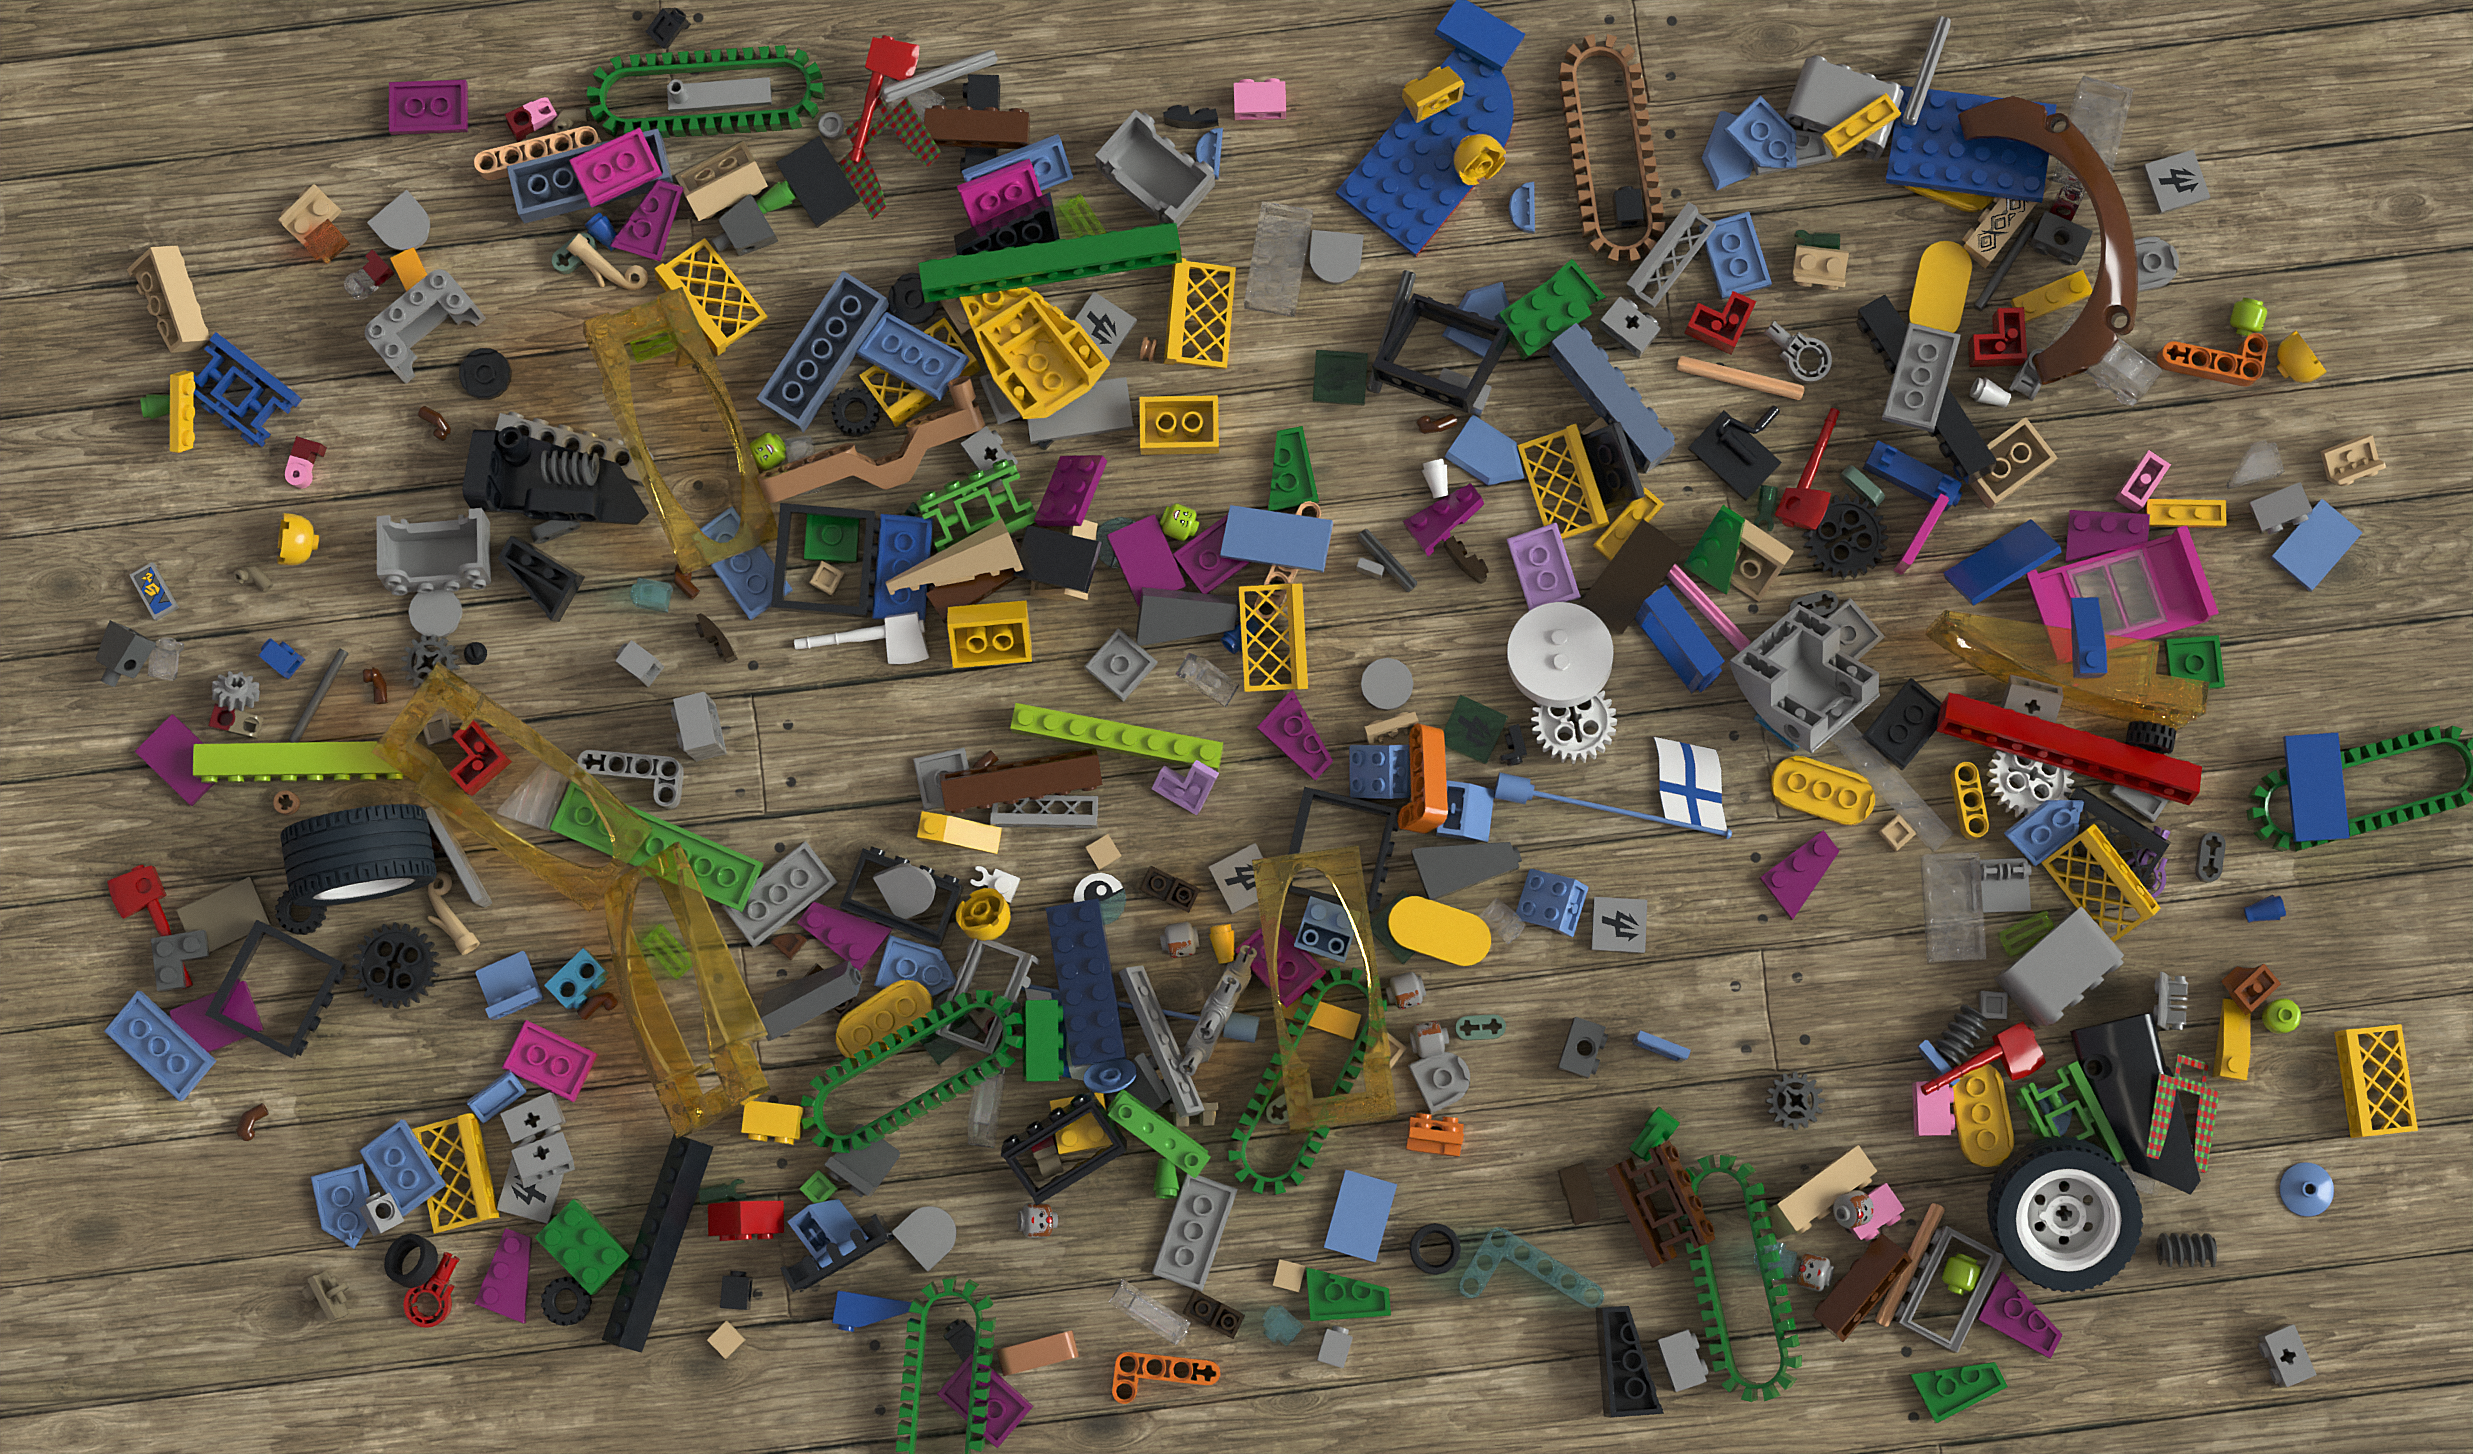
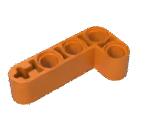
M2250 334L2240 343L2237 354L2172 341L2167 343L2158 352L2157 363L2162 369L2248 387L2262 376L2268 342L2262 334ZM2248 343H2254L2258 348V352H2252L2248 348ZM2168 352H2172V357L2175 358L2174 360L2170 359L2171 356L2167 354ZM2192 356L2198 357L2202 361V366L2193 364ZM2217 362L2225 363L2228 371H2221L2217 366ZM2243 367L2250 368L2253 372V377L2246 376L2243 372Z
M1417 723L1412 727L1409 734L1412 802L1401 808L1397 822L1402 830L1426 834L1442 825L1447 818L1445 740L1442 729Z
M1124 1352L1117 1357L1115 1362L1112 1395L1118 1403L1127 1404L1133 1401L1137 1395L1139 1378L1212 1385L1220 1377V1368L1218 1364L1210 1360ZM1125 1356H1130L1135 1361V1368L1131 1372L1124 1371L1120 1366L1121 1359ZM1152 1359H1157L1162 1364V1371L1157 1375H1153L1147 1370V1364ZM1178 1362H1184L1189 1367V1374L1184 1378L1177 1377L1174 1373V1366ZM1193 1363H1198L1197 1369L1204 1370L1207 1365H1211L1212 1370L1216 1371V1376H1211L1210 1381L1205 1380V1375L1196 1374L1197 1380H1192L1191 1377L1194 1372ZM1126 1383L1131 1386L1132 1395L1130 1398L1122 1399L1119 1397L1117 1389L1120 1384Z

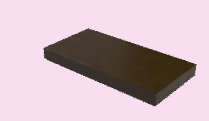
M1642 519L1580 604L1623 634L1637 615L1644 600L1654 593L1685 549Z

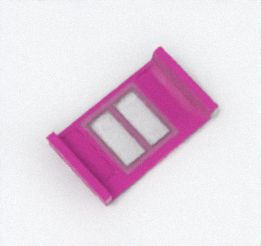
M2187 525L2177 528L2172 535L2151 540L2147 543L2127 547L2039 574L2037 569L2026 573V580L2057 666L2073 661L2070 598L2098 597L2107 652L2208 622L2212 616L2219 613Z

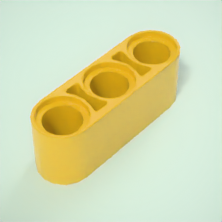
M1962 762L1951 771L1950 781L1960 831L1966 839L1976 840L1987 833L1989 822L1977 767L1973 763ZM1959 769H1965L1969 772L1970 780L1968 782L1962 781L1959 778ZM1965 795H1971L1975 799L1974 807H1968L1964 804L1963 798ZM1970 821H1976L1979 823V833H1973L1970 831Z

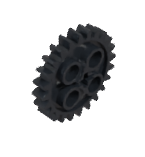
M1845 494L1843 500L1840 501L1839 497L1834 495L1833 503L1831 504L1829 501L1827 510L1817 529H1807L1809 532L1802 534V538L1809 540L1803 545V548H1811L1810 553L1806 557L1816 558L1813 564L1814 567L1819 564L1823 565L1822 574L1830 569L1831 578H1834L1837 572H1840L1841 578L1844 580L1850 572L1851 577L1855 579L1858 573L1857 570L1862 575H1865L1867 573L1866 566L1871 569L1875 568L1876 564L1873 559L1880 561L1883 558L1879 552H1884L1887 547L1881 544V542L1887 541L1888 536L1881 534V532L1887 529V525H1879L1883 515L1875 517L1873 514L1876 512L1877 507L1870 510L1867 509L1868 500L1861 505L1859 504V496H1856L1853 501H1849L1848 494ZM1844 515H1853L1856 518V524H1847L1844 520ZM1862 525L1866 527L1864 530L1854 533L1848 541L1843 539L1830 548L1824 547L1825 544L1837 540L1842 533L1847 535ZM1821 527H1830L1833 530V536H1824L1821 532ZM1857 537L1866 538L1869 542V547H1860L1857 544ZM1834 549H1842L1846 554V559H1837L1834 556Z
M396 922L393 923L392 930L386 924L382 925L383 932L375 928L372 929L374 937L371 938L365 935L366 946L357 945L362 950V953L353 955L354 958L359 960V964L352 965V968L359 970V973L353 976V979L362 980L357 988L360 990L367 988L364 997L370 998L374 995L372 1002L374 1004H379L383 999L382 1005L384 1008H388L391 1002L394 1009H399L401 1002L408 1008L410 1007V999L420 1003L419 994L429 995L425 989L426 986L435 987V984L430 981L431 977H439V974L433 972V968L441 966L440 963L433 961V958L437 957L439 953L430 951L435 943H425L428 935L424 933L418 937L420 929L414 927L410 932V925L406 923L401 930L399 923ZM390 943L392 945V952L389 956L384 957L381 949L385 944ZM400 943H403L404 946L400 951L399 945ZM416 949L418 957L414 962L409 963L407 954L410 950ZM398 962L401 964L400 969L391 968L392 963ZM379 969H383L385 971V978L382 982L377 983L375 981V973ZM409 975L411 977V984L403 989L400 985V980L403 976ZM393 979V987L389 989V984Z

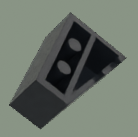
M510 536L498 557L499 561L517 582L526 589L530 597L544 610L547 617L551 621L560 622L585 576L520 537Z

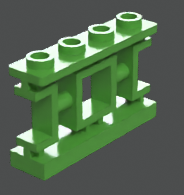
M999 460L992 465L993 468L986 471L982 469L970 473L968 475L969 478L963 481H951L945 484L944 489L935 492L931 490L920 496L916 503L923 518L927 519L937 515L944 531V535L933 539L938 552L947 549L1001 519L996 506L1010 500L1016 512L1002 519L1009 534L1027 525L1036 523L1034 521L1036 512L1030 499L1027 498L1017 502L1010 488L1009 482L1020 478L1013 460ZM1000 477L1005 491L991 496L986 483ZM985 494L992 514L968 523L961 503ZM952 498L957 512L943 517L937 504ZM962 521L967 534L953 540L948 527Z
M2078 1061L2070 1062L2054 1070L2060 1083L2040 1093L2033 1082L2015 1089L2017 1094L2015 1101L2021 1111H2026L2029 1120H2027L2028 1127L2033 1135H2038L2040 1140L2044 1139V1137H2061L2052 1118L2073 1108L2084 1132L2074 1137L2081 1140L2096 1133L2105 1152L2110 1154L2117 1162L2126 1159ZM2071 1083L2079 1101L2073 1100L2064 1105L2057 1091L2069 1086ZM2030 1096L2034 1102L2048 1096L2054 1110L2041 1116L2046 1126H2044ZM2067 1181L2060 1182L2063 1186H2068L2069 1184Z

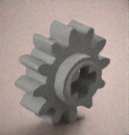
M228 671L227 677L218 675V680L212 683V700H219L218 706L223 707L226 705L229 711L238 708L242 712L245 705L253 708L254 702L259 701V683L253 682V676H243L241 671L238 674Z

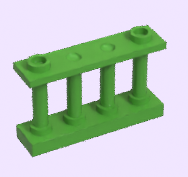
M1125 1089L1118 1092L1106 1109L1109 1112L1107 1114L1109 1117L1194 1179L1211 1158L1207 1154L1209 1151Z

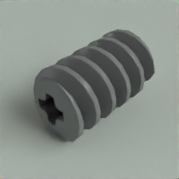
M547 450L542 452L541 472L545 483L551 484L555 481L557 484H562L565 481L568 485H572L575 482L577 485L586 483V485L592 486L597 480L600 465L597 453H594L592 460H590L588 452H584L581 460L579 459L578 452L573 453L572 459H569L567 451L563 452L562 458H559L557 451H553L551 458H549Z
M1964 1004L1960 1007L1963 1014L1956 1013L1954 1015L1957 1023L1950 1021L1947 1024L1950 1031H1942L1941 1035L1945 1040L1937 1039L1935 1041L1938 1047L1935 1048L1936 1051L1956 1065L1962 1064L1957 1058L1958 1055L1968 1056L1963 1048L1965 1046L1969 1048L1974 1047L1970 1038L1979 1040L1980 1037L1976 1030L1986 1031L1982 1022H1988L1982 1014Z
M2161 1233L2157 1240L2158 1263L2161 1265L2162 1261L2166 1260L2167 1266L2172 1267L2173 1260H2176L2178 1266L2183 1267L2184 1260H2187L2189 1267H2193L2195 1260H2198L2200 1267H2204L2206 1260H2209L2211 1267H2215L2217 1261L2215 1238H2212L2209 1233H2204L2202 1237L2198 1233H2193L2191 1238L2187 1233H2182L2180 1238L2177 1233H2171L2169 1237L2166 1233Z

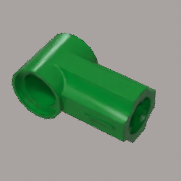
M1658 1106L1644 1124L1645 1128L1628 1149L1647 1163L1652 1158L1649 1149L1662 1144L1663 1141L1666 1142L1677 1129L1680 1122Z

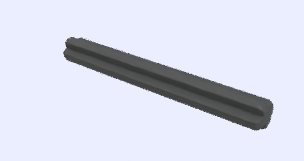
M1407 270L1402 272L1377 356L1408 304L1416 278L1414 272ZM1372 369L1367 390L1373 393H1380L1383 383L1375 380Z

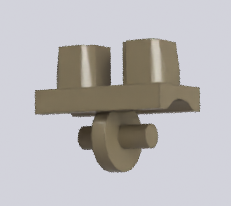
M1207 1090L1197 1091L1200 1099H1207ZM1218 1102L1202 1103L1205 1110L1200 1113V1126L1214 1125ZM1170 1104V1112H1173L1175 1127L1189 1126V1116L1180 1118L1175 1105Z
M327 1271L307 1279L308 1284L302 1289V1293L308 1301L317 1298L321 1307L314 1311L318 1323L331 1322L350 1314L344 1304L347 1299L343 1294L349 1288L347 1283L339 1285L335 1277L331 1278Z

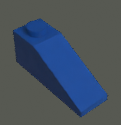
M2098 597L2070 598L2073 678H2101L2107 674V650Z
M838 1291L832 1323L839 1324V1330L854 1332L855 1327H864L908 1313L912 1302Z

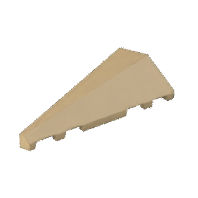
M1001 518L885 583L890 595H893L896 590L910 587L914 591L919 590L920 585L933 583L936 587L974 580L976 575L988 572L992 576L999 575L1000 570L1014 568L1017 572L1023 570L1009 532Z

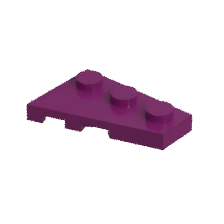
M657 179L614 237L610 246L661 261L683 186Z
M1469 483L1404 520L1403 523L1407 531L1427 557H1429L1434 552L1433 547L1440 540L1445 542L1451 536L1450 531L1455 526L1464 524L1484 505V501L1473 485Z
M2069 510L2066 563L2115 549L2119 550L2147 543L2150 514Z
M1292 689L1259 724L1257 729L1309 777L1316 781L1333 763V760Z
M1823 830L1759 878L1791 920L1797 915L1839 853V849Z
M816 902L809 906L797 922L843 959L849 960L852 966L860 972L893 930Z
M505 1228L474 1304L521 1323H526L525 1312L526 1299H528L527 1286L531 1261V1237Z
M2001 1271L1977 1320L2051 1359L2063 1334L2011 1282L2010 1278Z

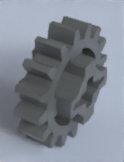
M432 634L430 640L426 635H421V642L413 639L412 644L414 647H405L406 652L409 654L408 657H401V660L407 662V665L403 666L401 670L409 672L405 678L407 681L415 680L413 687L419 688L423 684V691L429 692L431 686L434 691H439V684L448 687L447 679H456L452 671L453 669H460V666L454 664V661L460 657L451 653L454 651L455 646H446L448 642L446 638H442L438 642L437 635ZM437 646L440 649L434 652H430V650L426 647ZM417 655V664L414 666V660ZM428 658L435 659L432 662L433 668L426 667L429 664ZM447 660V666H446V669H445V671H444V670H443L444 662ZM427 674H431V676L435 679L424 680L421 677Z
M1792 1072L1791 1078H1788L1786 1073L1782 1074V1082L1777 1079L1773 1080L1775 1089H1767V1092L1772 1097L1766 1099L1765 1103L1772 1105V1108L1767 1110V1113L1776 1114L1773 1119L1774 1122L1782 1120V1128L1785 1129L1789 1124H1792V1129L1798 1130L1800 1123L1805 1129L1808 1127L1807 1120L1813 1123L1817 1121L1814 1114H1821L1823 1112L1818 1107V1104L1825 1102V1099L1818 1098V1094L1823 1090L1822 1088L1815 1089L1813 1087L1817 1082L1815 1079L1808 1082L1806 1081V1073L1801 1078H1798L1797 1072ZM1798 1083L1803 1086L1797 1090L1791 1089L1787 1084ZM1778 1094L1782 1097V1106L1780 1109L1778 1107L1777 1102ZM1809 1094L1812 1097L1811 1107L1807 1104V1096ZM1790 1095L1792 1097L1797 1095L1800 1097L1798 1100L1800 1107L1798 1105L1793 1107L1790 1105L1792 1101ZM1791 1112H1797L1803 1118L1792 1119L1787 1116Z

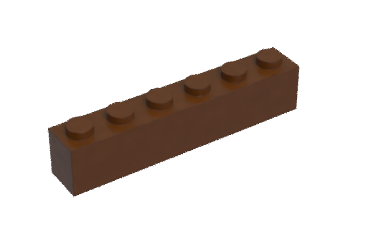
M1096 748L939 774L945 811H951V813H961L966 811V808L976 806L978 809H985L999 802L1014 804L1023 798L1038 800L1052 793L1058 796L1071 793V790L1076 789L1091 791L1096 789L1097 786L1103 785Z

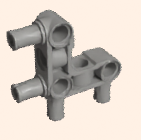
M1243 945L1240 948L1236 960L1228 963L1216 988L1209 995L1197 1025L1184 1047L1186 1056L1179 1066L1182 1073L1189 1068L1186 1075L1192 1076L1195 1074L1200 1063L1209 1061L1223 1027L1253 976L1250 966L1257 955L1254 948L1251 949L1248 955L1247 951L1250 946Z

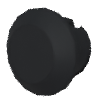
M479 642L468 644L464 650L465 660L472 665L483 663L487 657L486 647Z

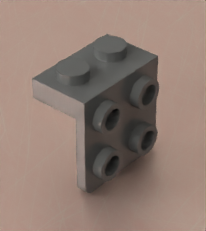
M1141 1053L1132 1061L1137 1071L1136 1078L1124 1089L1155 1111L1171 1101L1172 1097L1164 1082V1078L1160 1080L1155 1072L1159 1069V1066L1152 1055L1146 1057L1144 1053ZM1119 1091L1106 1093V1095L1112 1102Z
M856 1125L851 1133L862 1128L864 1125ZM884 1139L878 1142H870L871 1146L864 1150H854L852 1141L849 1140L850 1153L837 1152L834 1157L830 1156L824 1164L829 1168L827 1174L839 1182L845 1179L851 1184L849 1189L862 1198L864 1194L871 1197L900 1157V1151Z

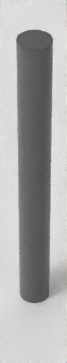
M2027 221L1973 305L1978 311H1983L2035 230L2036 225L2033 222Z
M339 648L288 739L290 742L299 743L347 658L348 652Z

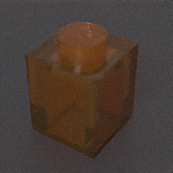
M329 219L325 220L304 238L310 245L306 248L316 260L321 257L326 264L350 245Z

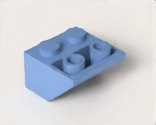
M1446 780L1448 813L1445 822L1436 828V836L1488 843L1495 790L1470 783Z
M1310 896L1294 947L1345 963L1361 912Z
M839 1199L808 1205L787 1221L822 1268L833 1262L826 1250V1246L829 1243L837 1244L844 1256L856 1248L850 1237V1232L853 1229L860 1230L865 1240L868 1239Z

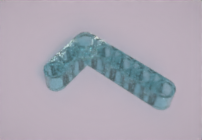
M1501 1227L1489 1230L1458 1283V1290L1464 1297H1478L1503 1257L1584 1307L1596 1308L1604 1300V1292L1599 1285ZM1501 1232L1505 1236V1243L1502 1247H1495L1491 1243L1493 1233ZM1518 1246H1524L1528 1250V1258L1525 1261H1518L1514 1256V1251ZM1481 1255L1489 1256L1492 1261L1491 1267L1486 1271L1481 1270L1477 1265V1260ZM1541 1260L1549 1261L1552 1266L1551 1272L1546 1276L1541 1275L1537 1270L1538 1263ZM1565 1274H1570L1575 1279L1574 1286L1569 1290L1564 1289L1561 1285V1278ZM1468 1278L1475 1279L1478 1283V1289L1473 1294L1466 1293L1463 1288V1284ZM1588 1288H1593L1598 1293V1299L1595 1303H1587L1584 1299V1293Z

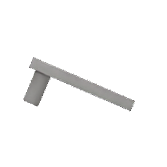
M769 77L683 84L680 80L674 79L667 85L668 110L670 113L772 105L771 80Z

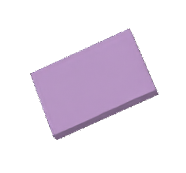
M1557 523L1506 539L1529 611L1544 604L1569 602L1581 598Z

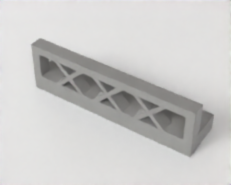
M1688 201L1626 283L1629 292L1655 308L1716 228V224L1699 214L1697 207ZM1696 220L1707 226L1702 234L1691 236L1690 228ZM1689 242L1690 250L1688 253L1676 256V246ZM1673 263V273L1660 277L1659 269L1661 266ZM1658 283L1659 291L1653 299L1642 293L1647 285Z
M1045 795L1044 798L1038 800L1023 798L1019 799V801H1023L1019 806L1016 803L1013 804L1016 809L1012 813H998V803H994L990 816L991 826L1098 828V796ZM1029 801H1036L1043 809L1037 814H1026L1021 808ZM1040 801H1048L1049 803L1044 806ZM1054 802H1063L1068 807V810L1064 814H1052L1048 808ZM1067 802L1076 803L1071 807ZM1081 802H1092V815H1081L1074 809Z

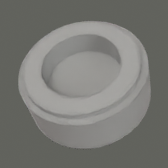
M825 113L818 121L819 131L826 139H837L844 132L843 119L837 113Z

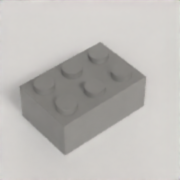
M705 692L673 699L674 707H671V714L674 723L677 722L680 728V732L676 733L679 748H683V751L687 752V755L691 756L696 762L726 755L727 752L716 703Z

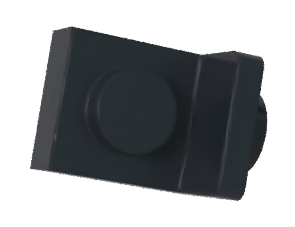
M676 7L662 8L645 32L663 49H668L680 31L688 29L691 23L686 19V14Z
M1519 724L1509 726V734H1505L1508 750L1513 749V753L1501 755L1499 760L1501 764L1507 763L1508 767L1523 763L1522 759L1527 756Z
M957 1319L945 1328L948 1333L943 1337L948 1340L962 1362H965L971 1353L974 1352L975 1330L968 1320L960 1322Z

